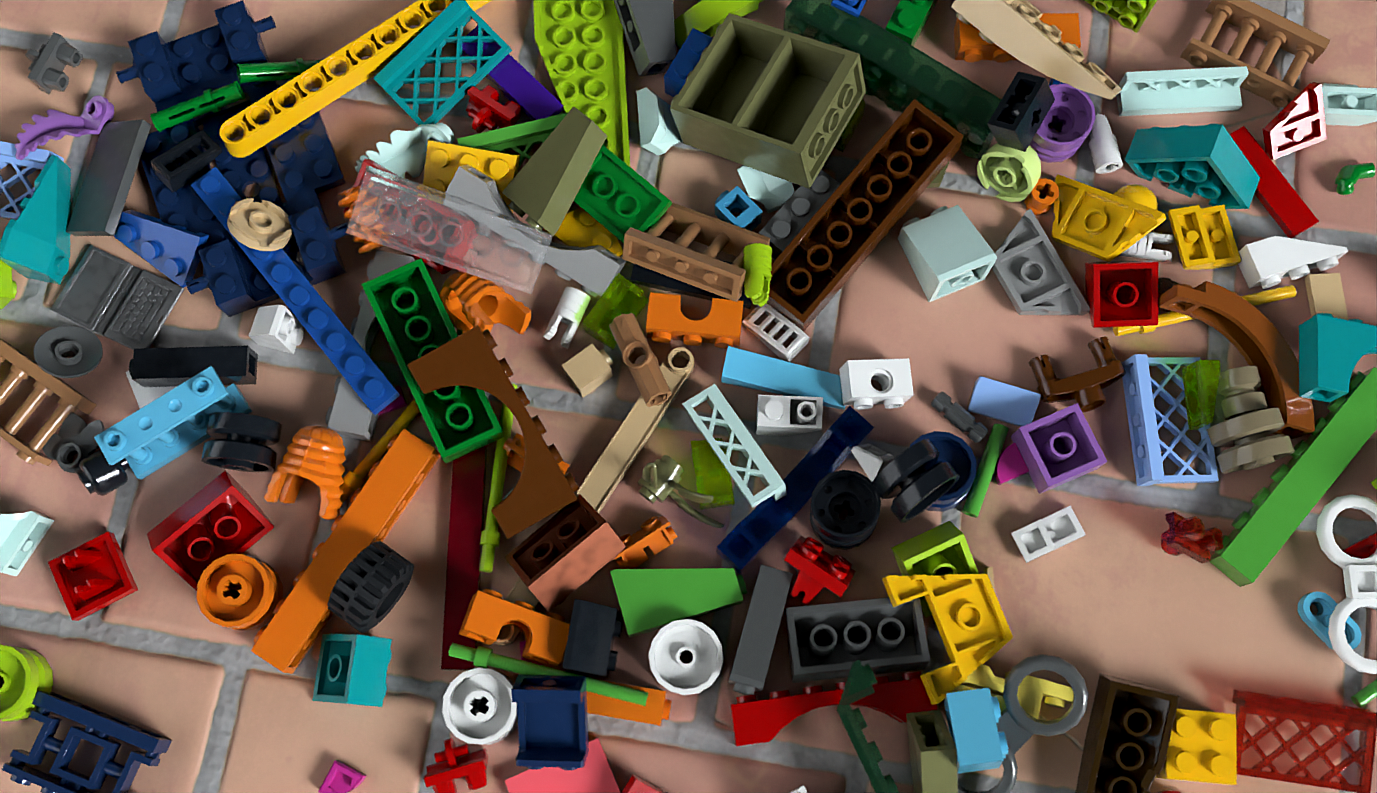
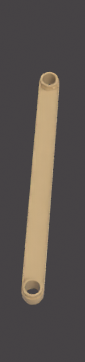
M684 347L673 349L660 366L673 395L661 405L651 407L646 405L641 395L579 487L580 489L575 493L576 496L581 494L598 513H600L693 372L694 356L688 349ZM678 357H683L689 361V364L684 368H677L672 362ZM521 578L518 579L505 599L511 603H515V601L529 603L534 606L533 611L540 604V601ZM510 625V635L503 640L497 638L494 643L499 646H508L517 639L521 630L514 625Z

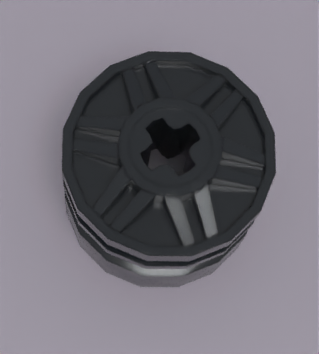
M839 470L829 473L818 482L812 492L809 520L813 532L821 542L835 549L848 550L859 547L871 537L880 515L881 499L871 487L872 482L868 477L857 471ZM842 508L848 510L845 520L839 518Z

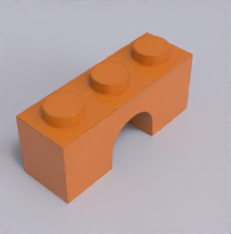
M650 292L646 321L647 337L652 338L653 341L658 343L680 340L690 346H700L702 343H713L715 347L727 349L728 346L733 347V345L740 346L744 301L738 300L735 302L729 299L712 298L710 313L704 319L690 320L681 312V295Z
M484 589L483 592L478 590L472 596L459 632L460 635L491 645L497 640L502 626L514 625L524 633L526 639L522 654L523 658L551 668L560 664L570 624L564 622L565 618L551 612H546V615L533 611L534 606L523 601L511 603L503 600L502 594L490 589Z

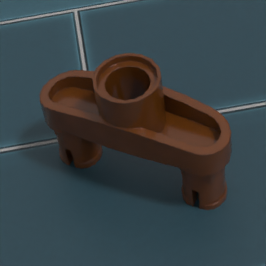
M1106 336L1100 338L1101 342L1097 338L1088 343V347L1099 367L1090 371L1060 379L1056 377L1048 355H1041V360L1039 357H1035L1029 361V366L1032 368L1039 384L1037 390L1041 394L1043 402L1053 403L1074 400L1075 404L1078 403L1082 412L1094 410L1106 403L1102 389L1117 382L1126 374L1122 362L1116 359Z

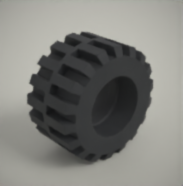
M374 542L363 549L342 572L331 591L328 609L361 633L372 629L388 615L402 597L411 581L414 570L413 564L383 542Z

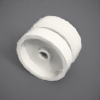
M691 619L673 621L662 627L652 640L649 651L650 669L658 683L670 692L681 695L699 694L712 686L720 675L723 663L721 642L715 632L702 622ZM686 650L690 651L691 655H693L692 661L688 664H684L680 660V655Z
M474 668L462 672L450 683L443 697L442 713L446 726L455 737L468 744L491 745L505 740L518 726L517 702H512L511 694L514 682L510 677L493 669ZM484 700L488 701L485 704L489 707L487 713H483L479 709L480 703Z

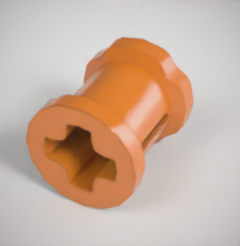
M1039 179L1031 193L1024 200L1026 209H1031L1036 216L1046 214L1058 198L1059 188L1050 179Z

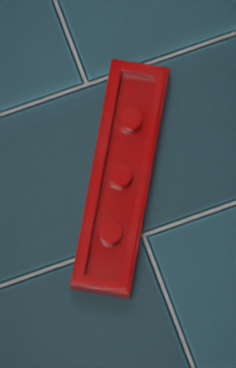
M1243 126L1231 133L1230 136L1260 176L1254 193L1286 236L1288 238H1295L1319 222L1246 127Z

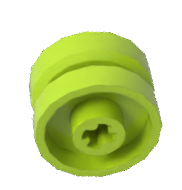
M0 644V721L13 722L27 719L31 711H35L37 708L36 705L32 704L37 692H51L53 687L52 669L47 659L35 650Z

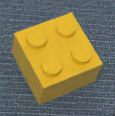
M1176 709L1165 764L1160 774H1156L1155 778L1237 785L1236 714Z

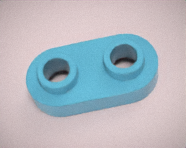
M1324 592L1305 594L1298 602V614L1310 629L1333 650L1328 635L1329 618L1337 603ZM1311 604H1314L1317 607V615H1314L1311 612ZM1349 616L1345 622V636L1350 647L1355 649L1361 641V630Z

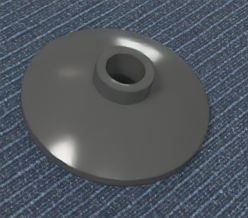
M78 326L53 328L41 335L34 346V358L37 365L44 372L59 378H76L88 374L99 365L103 355V348L99 338L91 331Z

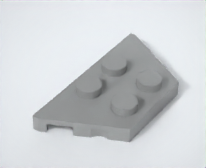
M1031 209L1027 210L1003 244L995 252L997 260L992 269L1019 315L1087 314L1091 310L1033 211Z

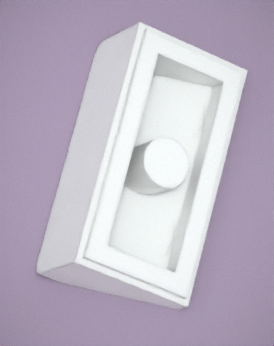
M869 443L854 446L851 451L871 481L895 458L894 455Z

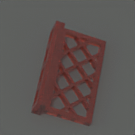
M1234 689L1232 702L1236 704V765L1238 775L1356 793L1371 792L1377 734L1376 711ZM1246 713L1258 715L1266 725L1253 736L1245 729ZM1266 716L1274 717L1275 719L1270 722ZM1286 719L1292 720L1300 730L1287 741L1276 730V727ZM1301 722H1308L1309 724L1304 727ZM1319 725H1326L1334 736L1319 746L1310 735V732ZM1335 727H1341L1344 729L1338 732V730ZM1354 730L1365 731L1364 745L1353 751L1344 738ZM1271 732L1281 746L1266 756L1256 742ZM1305 737L1315 751L1300 761L1291 747ZM1339 742L1349 756L1335 766L1325 752ZM1252 746L1262 760L1252 768L1240 767L1242 753ZM1286 751L1296 765L1286 773H1279L1272 764V761ZM1321 757L1330 771L1320 778H1314L1306 767ZM1353 762L1361 770L1359 784L1348 783L1340 773ZM1268 766V768H1269L1271 771H1266V770H1262V769H1263L1264 767ZM1300 771H1302V773H1303L1305 776H1299V775H1296V774H1298ZM1336 776L1339 781H1332L1331 779Z

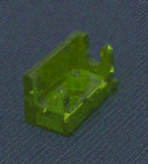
M618 273L582 322L585 332L613 350L617 342L609 325L613 322L614 318L621 314L633 313L637 317L648 302V298L643 295L644 291Z
M714 438L716 441L725 442L722 438ZM706 440L691 441L697 493L713 496L711 503H699L700 510L735 505L731 476ZM721 448L724 454L726 455L727 450Z

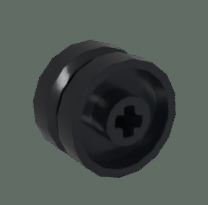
M232 412L209 414L206 433L213 437L214 440L204 443L201 461L208 465L229 470L272 472L275 470L277 453L268 446L279 442L282 425L274 420L250 414Z
M923 439L894 458L871 483V487L881 499L895 497L891 505V511L901 523H905L925 511L959 479L960 475L949 462L935 465L940 451L929 439Z

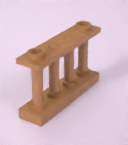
M1211 0L1205 12L1213 15L1211 22L1201 40L1192 38L1180 57L1187 60L1193 66L1201 68L1247 66L1249 75L1241 83L1240 87L1270 101L1276 107L1285 108L1301 92V90L1293 86L1306 61L1313 64L1326 50L1330 39L1249 0ZM1224 21L1240 28L1228 54L1211 47ZM1251 35L1268 42L1255 68L1238 60ZM1279 48L1295 55L1282 81L1266 74Z
M673 203L646 233L632 227L626 231L622 259L737 302L742 296L746 270L743 269L744 247L753 243L769 245L771 238ZM665 230L680 235L675 243L659 238ZM692 241L708 246L703 254L687 247ZM721 251L737 256L732 264L715 259Z
M0 338V362L3 363L5 360H8L13 364L9 368L11 373L0 385V406L22 379L27 380L31 376L36 380V383L33 385L36 388L5 427L0 424V437L19 449L16 455L29 464L34 465L37 461L49 466L52 460L40 453L44 445L71 412L75 413L79 409L89 415L97 404L58 377L44 372L36 362ZM55 393L61 397L57 402L60 405L28 444L15 434L44 398Z

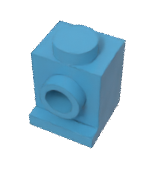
M738 185L730 192L728 190L724 191L715 201V215L722 221L750 231L755 229L762 221L763 211ZM739 212L740 215L736 218L732 213Z

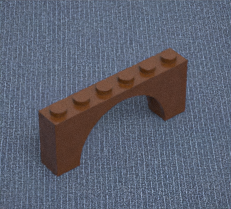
M476 326L409 363L407 366L424 394L449 386L478 388L498 398L517 419L525 443L523 470L513 490L505 499L491 509L504 534L509 539L577 500L574 492L580 488L570 472L565 475L562 472L558 463L563 461L554 443L547 446L542 437V434L547 431L538 415L531 418L525 406L529 405L530 401L522 387L520 386L515 389L509 377L513 376L514 373L506 359L498 360L492 350L498 345L490 331L486 329L482 332L480 327Z

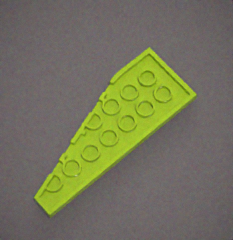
M533 0L535 42L559 101L563 104L564 113H568L575 107L590 118L607 135L603 145L631 167L624 33L614 1Z

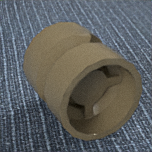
M1257 366L1233 368L1214 376L1218 393L1225 396L1221 401L1225 420L1268 409L1264 392L1257 391V388L1261 386Z

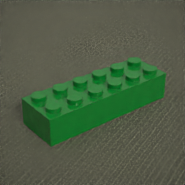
M422 258L361 284L445 464L505 437L484 390L470 386H449L424 394L407 366L409 363L458 337Z

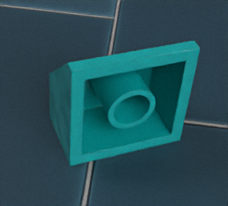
M322 634L312 701L382 707L383 698L387 692L386 677L388 664L392 657V639L359 634Z

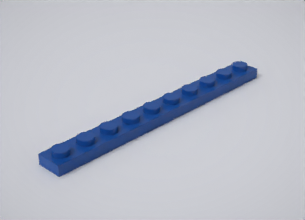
M214 167L191 184L192 188L370 411L376 415L400 396L399 392L282 248L276 251L255 250L240 243L230 233L227 225L230 209L237 201L243 199L217 167Z

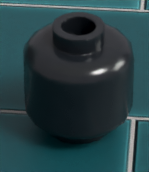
M100 449L82 459L79 463L80 471L76 473L90 494L96 492L98 495L104 496L127 482L128 476L125 470L131 467L125 458L114 465H110Z

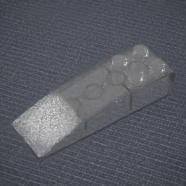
M368 165L366 166L346 229L347 234L529 294L533 292L553 237L550 233L488 208Z

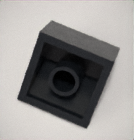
M574 600L562 668L569 672L608 678L609 670L615 671L618 651L613 650L615 637H621L624 618L618 617V609L588 601Z

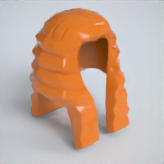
M461 271L449 276L442 285L439 297L454 328H456L457 335L460 336L476 326H479L482 332L486 329L491 332L493 325L496 323L509 326L518 334H524L531 320V310L524 306L522 302L515 301L512 295L505 293L502 287L496 286L494 282L487 280L486 277L474 271Z
M323 426L303 427L293 436L292 443L287 446L288 452L283 456V462L277 466V471L272 474L271 482L267 485L268 492L264 495V498L267 502H277L279 498V501L282 503H295L300 487L307 478L320 488L321 505L319 516L325 520H336L341 514L340 509L343 505L340 497L344 492L340 486L345 482L342 478V474L345 471L342 464L346 460L344 455L346 448L340 435L330 428Z

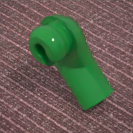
M1374 163L1354 164L1343 167L1335 178V184H1337L1336 192L1340 195L1352 194L1354 192V184L1357 183L1358 179L1373 178L1375 175Z

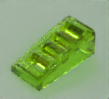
M1197 360L1182 368L1190 430H1197L1213 423L1220 376V360Z

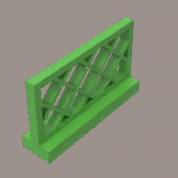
M568 113L458 138V145L499 152L514 150L520 154L519 169L526 158L528 160L531 158L528 154L533 146L538 143H544ZM521 147H526V148L524 149V151H521L520 149H518V148H521Z

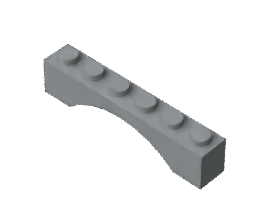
M469 164L458 167L442 198L450 203L449 207L464 216L468 214L476 219L475 224L488 232L494 230L503 236L502 241L514 248L520 246L528 251V256L535 262L545 264L546 262L556 268L554 272L561 278L568 281L573 279L582 284L581 289L591 296L597 297L600 295L603 297L606 295L626 263L624 259L601 245L588 247L567 246L549 241L535 234L523 225L509 210L499 193L495 180Z
M376 250L374 260H370L368 264V281L415 260L410 256ZM362 289L359 296L361 308L358 317H355L352 321L351 334L371 357L372 347L381 326L364 289ZM343 375L338 376L334 386L335 401L333 406L329 407L326 414L327 428L334 430L341 437L372 443L379 418L378 413L374 415Z

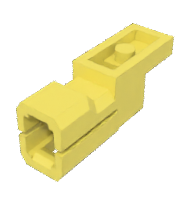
M980 665L962 683L963 685L957 686L950 693L989 687L991 697L997 696L1000 712H1002L1006 708L1003 698L1004 683L1010 671L1005 673L1003 679L994 676L989 666ZM1027 675L1018 687L1017 696L1025 712L1038 719L1042 697H1045V704L1065 708V704H1073L1074 694L1072 687Z

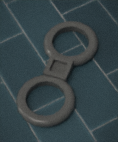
M1041 654L1027 657L1012 668L1004 683L1003 698L1006 708L1001 712V718H998L999 722L996 723L998 733H1005L1008 746V754H1005L1006 758H1003L1002 762L1004 768L1003 776L998 784L988 791L974 792L958 785V793H1010L1016 784L1018 771L1014 754L1034 734L1043 736L1063 734L1078 725L1087 710L1089 694L1084 678L1072 664L1060 657ZM1039 670L1055 671L1065 677L1072 686L1074 694L1073 704L1068 712L1058 719L1049 721L1039 720L1027 714L1021 707L1017 696L1018 687L1024 677Z

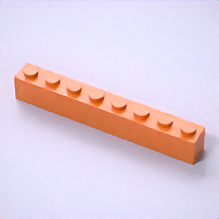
M404 428L400 434H395L387 445L388 452L381 461L378 460L371 467L368 474L370 478L363 488L360 487L353 493L350 499L351 505L346 513L339 515L331 526L332 533L326 542H321L315 548L312 554L313 560L308 568L300 571L295 577L292 584L294 588L287 598L284 597L278 602L273 611L275 616L268 626H263L254 637L253 642L255 645L250 651L283 673H294L334 614L328 609V601L331 591L342 572L363 549L374 542H383L441 456L436 448Z

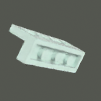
M1243 66L1126 72L1118 84L1122 90L1116 96L1119 116L1238 111L1242 106L1239 86L1249 75L1248 68Z
M715 384L682 403L684 409L752 508L770 496H773L775 501L787 495L784 481ZM707 400V403L713 410L712 418L698 416L693 408ZM704 423L710 424L709 430L706 428ZM715 425L725 427L730 434L729 443L716 441L713 438ZM721 448L727 449L726 455ZM732 450L743 453L748 460L746 468L731 464ZM738 473L745 474L744 480H742ZM750 475L759 477L766 486L764 490L754 496L747 487Z

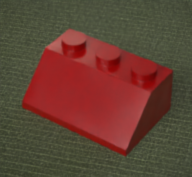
M225 470L149 531L147 536L152 551L197 591V583L203 571L214 560L227 554H243L271 531L274 525L247 491Z

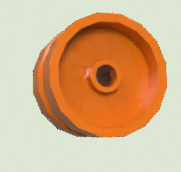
M227 554L214 560L203 571L197 583L196 599L201 612L210 622L238 631L255 630L266 625L275 616L273 614L274 608L283 598V585L279 574L270 565L244 554Z

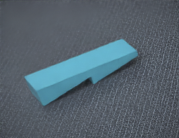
M731 346L727 347L721 383L782 394L783 396L823 397V406L845 410L842 400L840 375Z

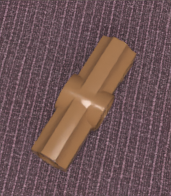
M630 313L617 316L609 327L621 350L623 361L629 367L648 407L659 406L668 401V398L673 394L658 365V359L652 352L635 315ZM646 355L643 362L635 364L638 357Z

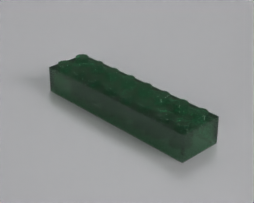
M832 0L791 1L785 11L783 30L859 53L866 88L865 94L877 97L885 102L888 108L893 111H900L901 113L904 112L914 99L964 135L960 148L968 157L980 160L983 154L994 145L996 139L988 126V122L1002 99L862 15H859L857 18L832 6Z

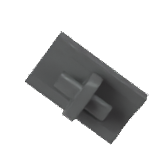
M53 32L46 45L42 44L39 51L28 49L26 56L33 61L29 67L31 72L28 78L36 83L42 92L50 94L52 89L65 91L69 84V77L62 71L66 65L74 68L79 66L83 55L75 47L71 46L62 35Z

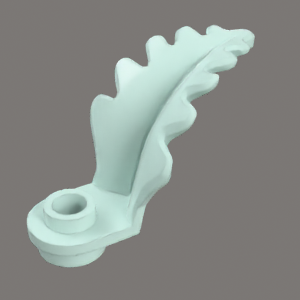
M444 123L420 124L412 131L395 130L390 134L391 143L382 141L376 143L379 152L373 150L366 151L367 156L362 155L360 160L356 161L355 170L359 173L363 160L371 159L403 179L406 172L413 178L418 177L426 161L428 140L453 143L455 139L454 134Z

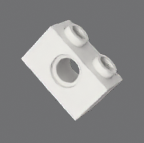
M909 358L847 360L839 369L843 406L854 405V409L863 410L872 408L873 405L884 404L885 408L893 409L904 406V403L914 396ZM871 380L878 381L881 384L882 391L874 389Z

